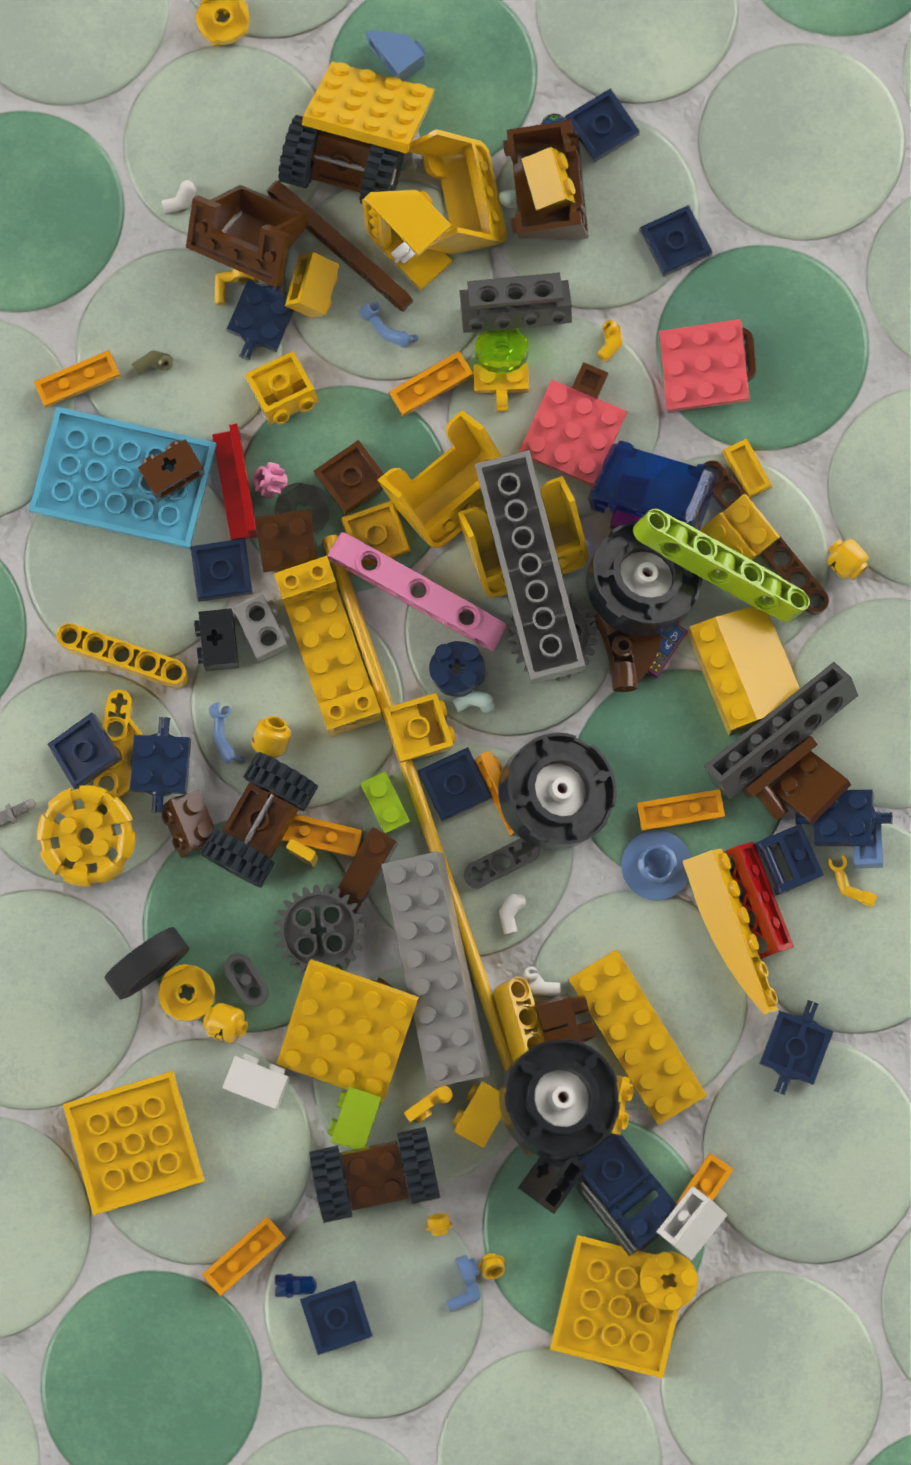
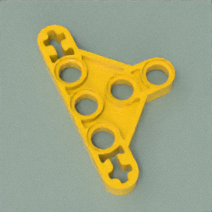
M116 689L108 695L103 720V727L122 759L96 777L93 786L99 787V783L103 778L110 777L114 779L115 786L108 794L119 799L131 792L130 778L134 735H143L131 719L133 699L127 691L122 689ZM119 696H123V699L127 702V705L121 706L120 711L122 716L126 715L125 719L117 716L110 717L111 713L117 714V706L113 701L118 700ZM115 722L121 723L123 725V733L118 737H111L108 733L109 726Z

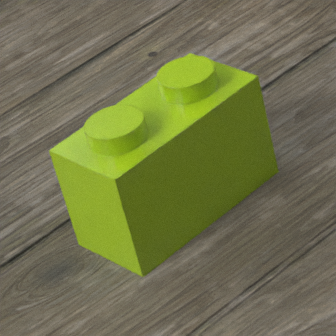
M386 771L360 783L361 789L384 834L391 836L411 826L410 820Z
M349 1087L347 1092L342 1091L337 1107L341 1108L338 1119H332L328 1130V1135L332 1136L330 1142L351 1149L366 1147L382 1097Z

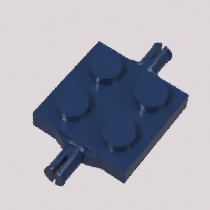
M247 280L227 326V332L239 336L245 342L239 355L242 359L245 357V360L250 361L255 346L265 347L275 352L278 351L295 311L285 306L287 296L279 291L281 285L278 287L272 285L261 286Z
M159 717L158 733L134 735L130 791L152 795L151 812L163 813L164 796L172 794L187 795L191 738L170 735L171 718Z
M872 789L846 790L814 822L815 846H872V833L875 825L893 824V813L875 812ZM798 813L795 814L796 825L811 824Z
M807 1000L802 1016L791 1015L781 1010L778 1011L759 1062L760 1065L770 1068L780 1075L774 1092L779 1093L780 1091V1094L785 1095L790 1080H800L814 1085L833 1031L820 1026L813 1020L819 1004L813 1003V1001Z

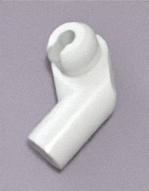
M510 894L499 909L504 935L518 932L514 916L519 909L524 908L526 905V899L522 894Z

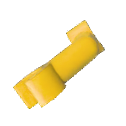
M842 854L841 860L843 865L839 868L834 867L831 858H829L828 867L835 874L840 893L873 908L877 895L849 885L845 871L847 865L846 857Z

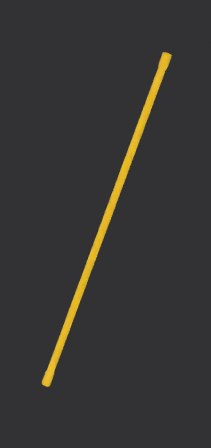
M336 534L321 540L326 556L338 538ZM329 560L383 715V708L393 706L394 704L348 571ZM413 760L399 763L429 853L436 851L444 855L466 961L506 1074L513 1062L495 999Z

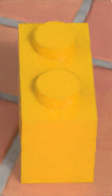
M550 147L522 158L537 211L549 214L575 203L573 197L575 187L567 176L566 168H568V163L563 153Z
M315 252L299 255L285 306L310 318L326 315L331 306L330 298L333 287L338 280L337 272L340 264Z
M481 1081L479 1086L473 1084L466 1097L470 1101L465 1111L459 1109L452 1122V1125L456 1126L453 1132L484 1149L502 1117L499 1103L500 1091Z

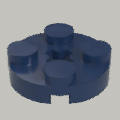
M453 641L441 644L436 648L435 654L430 660L429 673L433 683L441 692L448 696L461 697L471 693V690L477 685L480 686L485 677L486 665L477 646L464 641ZM457 663L465 666L464 670L459 671V674H454V671L451 669Z

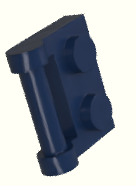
M802 824L754 843L757 852H761L775 884L773 889L776 896L824 876ZM777 843L793 877L792 880L787 882L770 847Z
M652 1173L645 1178L646 1182L619 1205H613L608 1210L640 1251L660 1236L657 1230L678 1205ZM655 1190L658 1196L628 1221L624 1215Z

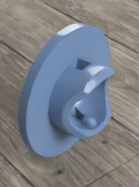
M662 830L646 831L633 838L625 848L621 861L622 875L628 887L640 897L648 900H665L678 894L687 884L689 879L682 861L691 858L686 845L674 834Z

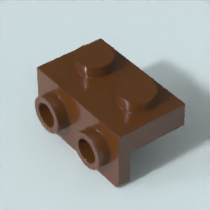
M197 790L187 793V795L184 794L171 798L163 805L161 817L164 824L169 828L173 846L179 852L180 857H187L192 852L202 849L215 826L200 791Z

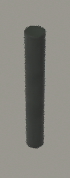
M585 1182L580 1183L575 1189L629 1256L633 1255L638 1248Z

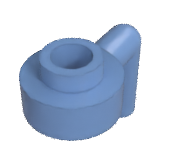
M467 1255L455 1258L467 1293L446 1301L450 1312L474 1303L481 1298L475 1278L480 1273L475 1259H468Z

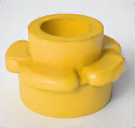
M447 1213L432 1214L427 1217L425 1229L431 1231L433 1236H441L449 1233L448 1229L453 1227V1222L450 1221V1216Z
M494 1253L486 1254L482 1257L481 1262L478 1263V1270L487 1280L497 1279L505 1272V1259L503 1256Z

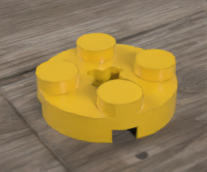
M202 0L200 2L201 5L198 11H196L197 27L200 34L211 45H229L237 42L248 33L250 16L244 0ZM223 13L225 16L229 15L230 18L225 23L217 22L216 20L219 19L218 14Z
M188 964L178 965L167 971L162 978L158 999L163 1010L171 1017L179 1021H195L205 1016L207 1010L214 1005L215 984L205 970ZM185 985L195 990L192 994V999L189 1001L186 998L181 999L179 996L183 992L181 987Z
M661 1252L651 1256L644 1263L640 1272V1287L645 1299L656 1308L677 1310L686 1306L693 1299L698 1287V1274L692 1262L684 1255L677 1252ZM672 1272L675 1275L674 1281L676 1285L674 1288L669 1286L665 1289L662 1287L664 1281L661 1279V1276L663 1274L668 1276Z

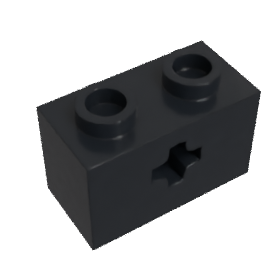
M232 608L198 612L199 620H194L196 637H201V647H197L198 664H203L205 671L239 668L235 619ZM214 635H219L221 639L218 641L217 646H214L212 643Z
M539 1157L518 1186V1189L555 1214L585 1172L587 1166L575 1157L568 1159Z

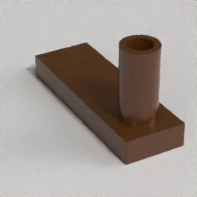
M812 736L804 739L742 789L747 798L756 795L775 820L785 815L789 810L769 784L818 745Z

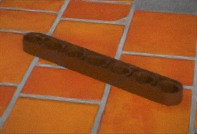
M276 180L267 189V193L271 198L308 213L306 229L397 309L404 312L413 303L412 297L284 184Z
M711 460L701 466L699 480L723 510H726L745 494L719 462ZM709 467L716 468L719 472V478L715 481H710L705 478L704 471ZM726 488L733 489L736 492L737 498L732 502H727L723 500L721 492ZM780 536L760 556L775 574L791 584V576L793 574L800 573L804 575L806 584L798 588L802 589L808 597L813 594L820 595L824 602L821 608L815 609L809 605L805 611L812 615L823 613L829 604L828 594ZM784 552L788 556V563L784 566L777 565L773 560L774 554Z

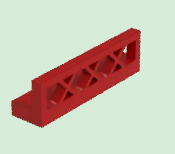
M238 424L229 425L230 431L212 434L213 442L217 444L215 454L230 539L245 538L246 540L257 538L258 536Z
M754 842L737 845L724 851L723 853H726L728 857L732 855L736 865L734 872H730L732 879L742 884L746 891L744 900L739 897L741 905L746 910L753 911L756 917L754 926L748 923L750 931L756 938L760 936L766 942L767 951L759 953V950H757L760 959L793 948V942Z

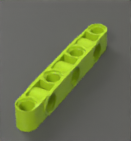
M659 509L649 510L633 527L634 536L642 544L785 623L793 621L810 605L809 597L802 589Z

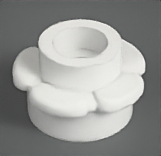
M405 242L391 253L396 259L395 263L401 261L403 264L416 254Z

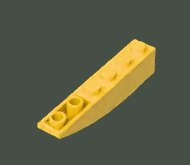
M715 849L682 861L700 914L727 967L763 1014L778 1010L776 1005L778 1004V998L774 989L770 988L767 979V966L764 961H761L758 954L759 943L756 936L750 931L748 925L750 921L749 914L746 908L741 905L739 899L740 888L738 883L732 879L729 870L731 863L728 855L723 853L722 849Z

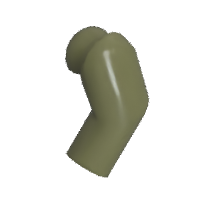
M152 350L132 363V366L139 375L149 368L167 371L172 368L173 359L167 353Z

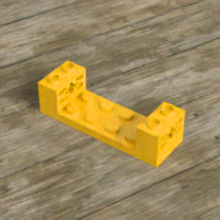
M324 556L274 573L329 737L383 720L373 687L370 684L340 598L328 557Z

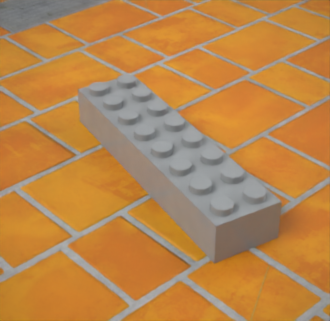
M530 450L476 463V473L530 683L534 684L585 671V662Z
M435 851L382 864L408 992L419 997L413 1016L429 1089L491 1076L443 853Z

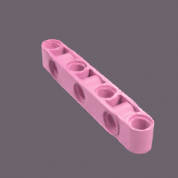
M341 532L327 555L328 559L338 566L489 650L495 651L508 627L500 619L346 533ZM366 558H370L375 561L377 567L374 570L368 571L362 567L361 562ZM416 585L421 586L425 591V595L421 598H416L410 593V588ZM461 613H469L473 617V623L471 625H463L459 620V615Z

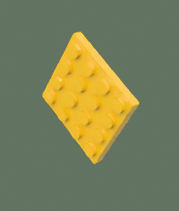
M332 61L303 115L302 125L407 154L433 100L435 89L428 88L419 83L413 84L402 81L394 76L380 75L372 70L351 67L343 62L336 63Z
M310 959L276 1065L346 1090L352 1087L382 1097L381 1102L384 1103L419 997Z
M174 1071L63 1104L93 1215L205 1182Z
M577 1235L550 1350L663 1379L679 1309L662 1310L656 1308L645 1299L642 1293L640 1272L644 1263L654 1254L637 1250L633 1255L629 1256L619 1245ZM672 1272L668 1276L665 1274L661 1276V1279L664 1281L662 1287L665 1289L669 1286L674 1288L676 1285L674 1281L675 1275Z

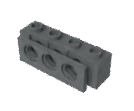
M560 272L467 281L468 289L459 290L463 333L572 323L568 280H561Z

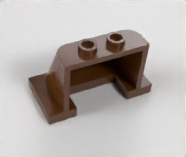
M242 185L211 200L198 195L192 198L186 248L274 287H278L283 282L287 251L304 232L308 213Z

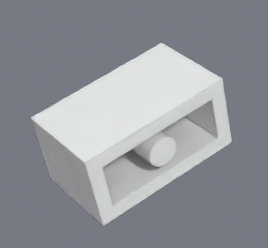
M244 1053L242 1058L234 1056L222 1088L278 1110L290 1077L284 1075L286 1069L273 1064H269L268 1068L257 1065L259 1059Z
M692 1186L657 1230V1233L692 1261L727 1214L711 1199Z

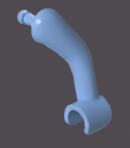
M373 302L370 308L368 303H365L359 311L361 318L370 321L383 339L400 347H407L409 341L415 342L418 340L417 335L408 336L405 331L400 332L389 329L377 315L380 311L379 303Z
M220 702L213 703L209 707V714L214 718V740L222 759L226 763H230L232 759L239 763H244L245 758L234 754V748L229 745L225 737L224 718L230 715L231 708L224 706L220 713Z

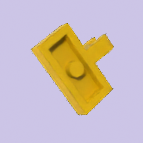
M528 363L473 365L474 394L496 393L497 412L508 411L507 393L529 392Z

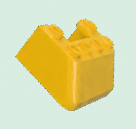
M463 410L448 422L445 429L446 436L452 447L414 479L411 480L408 474L401 468H392L378 479V482L395 508L420 537L433 548L444 546L462 531L458 512L472 507H479L486 511L475 464L502 457L485 427Z
M563 476L544 483L540 488V493L561 574L563 575L582 568L587 563L589 554L576 501ZM472 507L458 512L465 541L485 594L493 598L506 595L507 590L487 513L479 507Z

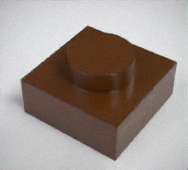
M583 362L572 388L598 399L608 377V372Z

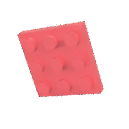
M741 319L659 331L668 413L750 401Z
M551 380L519 453L530 450L533 462L595 487L627 415V411Z

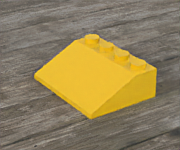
M752 606L716 616L689 627L687 636L728 735L754 726L800 689L768 613Z

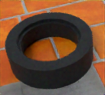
M170 927L151 937L127 954L107 972L104 979L120 1000L125 999L148 986L167 972L188 953L190 948L174 927Z

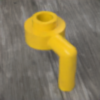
M233 268L232 271L217 273L215 276V305L222 306L226 304V283L234 282L245 285L247 280L258 283L259 280Z

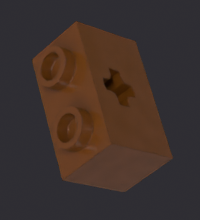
M186 439L181 442L179 440L172 442L165 448L166 451L158 456L154 454L145 458L141 463L142 465L138 467L157 501L162 500L205 474L202 464ZM171 464L175 470L170 472L166 466Z

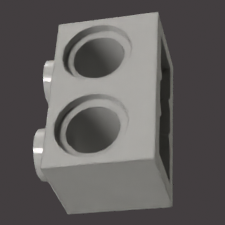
M261 595L233 608L258 663L289 649L286 641L290 640L284 624L278 626L274 618L279 614L272 600L267 602L264 595ZM253 611H264V618L261 621L251 620L250 616ZM273 634L277 637V640L272 646H265L262 644L264 636Z

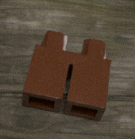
M564 994L553 999L534 1001L545 1041L571 1039L583 1043L596 1037L592 1021L581 1024L576 1022L575 1015L589 1011L584 995L569 997L568 994Z

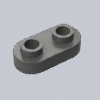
M243 954L231 955L224 964V972L245 1004L253 1007L262 1005L267 1000L269 994L266 983L247 956ZM243 964L244 971L241 974H236L234 972L235 965ZM253 987H257L260 991L259 995L255 998L249 995V991Z

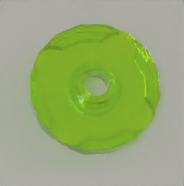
M517 328L491 330L483 335L481 333L474 344L477 362L484 369L494 373H510L519 369L527 361L529 355L528 339Z

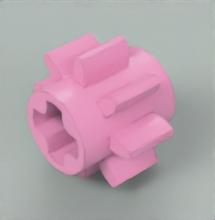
M268 462L266 467L260 466L253 476V483L256 486L255 490L261 492V496L273 498L274 493L281 494L288 482L285 469L279 468L278 464Z

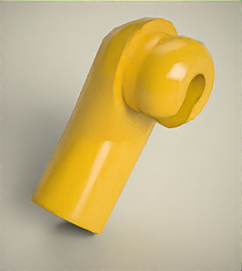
M608 320L603 324L606 344L597 352V355L604 362H608L623 344L621 328L613 320Z

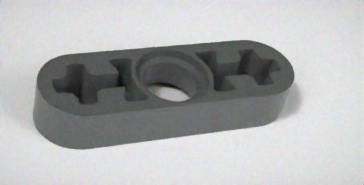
M520 838L470 863L464 871L465 882L472 888H482L535 861L539 855L540 848L534 846L531 857H528L526 854L518 856L517 859L520 863L515 864L514 856L508 850L514 848V853L522 850L523 843L531 846V844ZM506 855L510 859V866L506 870H498L493 863L496 856ZM489 861L490 869L496 875L490 877L489 872L482 875L481 882H477L476 879L470 880L469 876L472 875V869L476 868L478 871L486 868L484 862Z

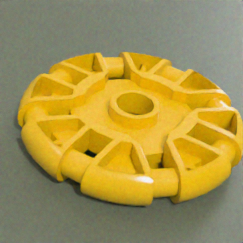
M81 785L79 789L75 790L68 788L51 799L47 804L49 806L45 814L42 813L39 818L36 834L37 841H40L42 852L39 853L47 868L54 875L59 874L62 876L64 882L81 887H92L94 883L98 882L105 884L117 877L125 869L124 864L127 859H131L136 841V832H133L131 820L133 819L125 804L118 797L114 798L109 795L108 790L91 785ZM82 800L85 808L77 809L76 801ZM101 804L108 807L105 815L98 811ZM59 812L66 816L60 823L55 820ZM120 823L122 834L116 835L113 824ZM84 828H88L93 832L94 837L90 844H86L81 840L80 835ZM58 837L60 848L53 849L51 838ZM111 848L118 852L115 859L108 856ZM67 859L71 862H76L72 869L64 865ZM97 863V871L91 872L89 864Z

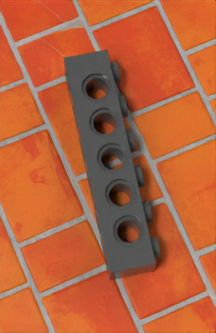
M835 662L831 663L704 765L712 783L729 800L859 696L852 677Z

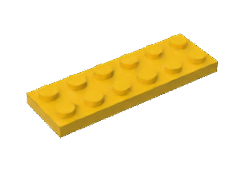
M617 949L568 978L577 995H584L586 997L589 1015L627 1077L630 1078V1082L633 1084L657 1126L707 1096Z

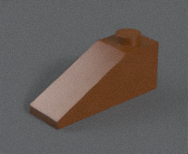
M374 827L371 828L338 886L341 889V898L347 894L351 895L348 901L349 905L359 904L354 910L355 914H357L383 871L382 864L389 861L398 846L396 840Z

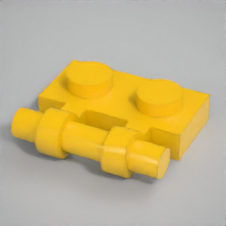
M447 1086L437 1088L405 1111V1116L410 1123L414 1120L418 1124L432 1115L430 1108L438 1102L445 1104L452 1099L451 1089Z

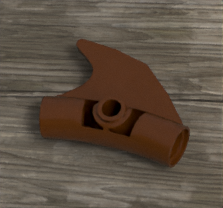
M597 613L594 615L595 622L606 649L613 691L631 692L637 690V685L650 669L661 648V635L641 637L626 634L609 625Z

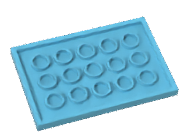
M56 406L29 512L190 550L217 444L207 440ZM186 439L202 464L205 474L162 500L157 501L138 467L142 465L141 463L145 458L154 454L158 456L166 451L165 448L172 442L177 440L181 442ZM171 464L166 466L170 472L175 470Z

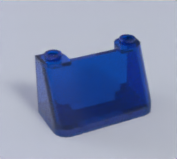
M618 441V444L614 443L611 445L591 487L588 501L591 510L603 514L606 508L610 507L612 513L616 514L617 511L642 518L649 510L659 509L675 519L700 530L717 478L712 473L713 469L703 464H697V466L689 465L635 449L634 445L626 441Z

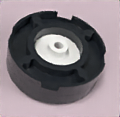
M633 521L611 530L610 534L598 545L586 573L587 593L596 612L615 629L634 636H657L671 631L686 618L699 597L703 578L638 541L633 533V527L638 521Z
M549 733L531 740L511 756L500 776L498 797L504 818L520 838L538 848L565 850L583 843L600 832L607 824L606 821L616 803V781L609 762L594 745L589 746L577 739V736L573 734Z
M565 1039L539 1043L520 1055L511 1064L503 1078L499 1097L503 1122L514 1140L524 1149L537 1156L547 1159H568L578 1156L598 1146L613 1129L620 1110L616 1084L618 1080L607 1060L598 1051L582 1042Z

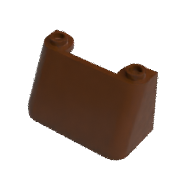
M566 120L508 129L507 140H503L505 156H510L513 163L517 203L515 217L511 218L512 233L517 234L519 239L578 240L588 238L580 145L572 121ZM552 147L563 153L568 163L566 173L575 187V194H573L575 203L549 214H543L535 208L522 158Z

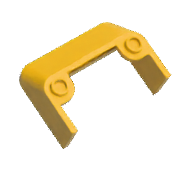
M438 129L413 141L408 152L421 155L426 173L441 180L449 222L452 225L428 249L457 254L496 246L506 241L507 230L499 201L492 160L487 146L479 140Z
M425 191L370 192L362 199L365 230L368 236L420 291L453 263L446 253L428 249L452 225L432 205L433 201ZM405 242L416 254L404 264L401 261L395 263L396 259L391 253Z

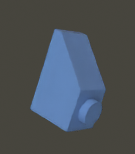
M369 30L366 33L367 45L392 76L404 81L425 66L424 55L426 52L423 46L417 40L414 42L409 35Z

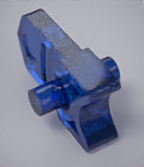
M291 1273L275 1275L274 1284L277 1286L275 1287V1297L292 1298L294 1295L313 1294L317 1288V1282L312 1276H293Z

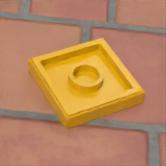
M391 501L341 518L346 534L386 556L395 559L411 553L397 510ZM366 558L361 562V565L366 569L375 566L376 563L373 559Z

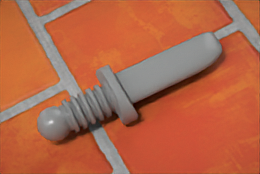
M28 799L26 802L23 801L15 805V807H11L10 803L5 805L6 810L0 812V825L10 820L12 824L17 823L16 816L18 817L34 809L36 806L35 800Z

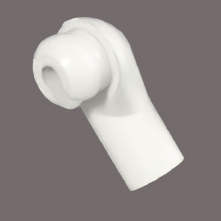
M185 180L180 184L175 198L162 200L164 213L184 210L190 207L192 198L196 196V187L191 181Z
M527 967L524 970L522 978L528 982L533 995L560 996V982H545L535 967Z

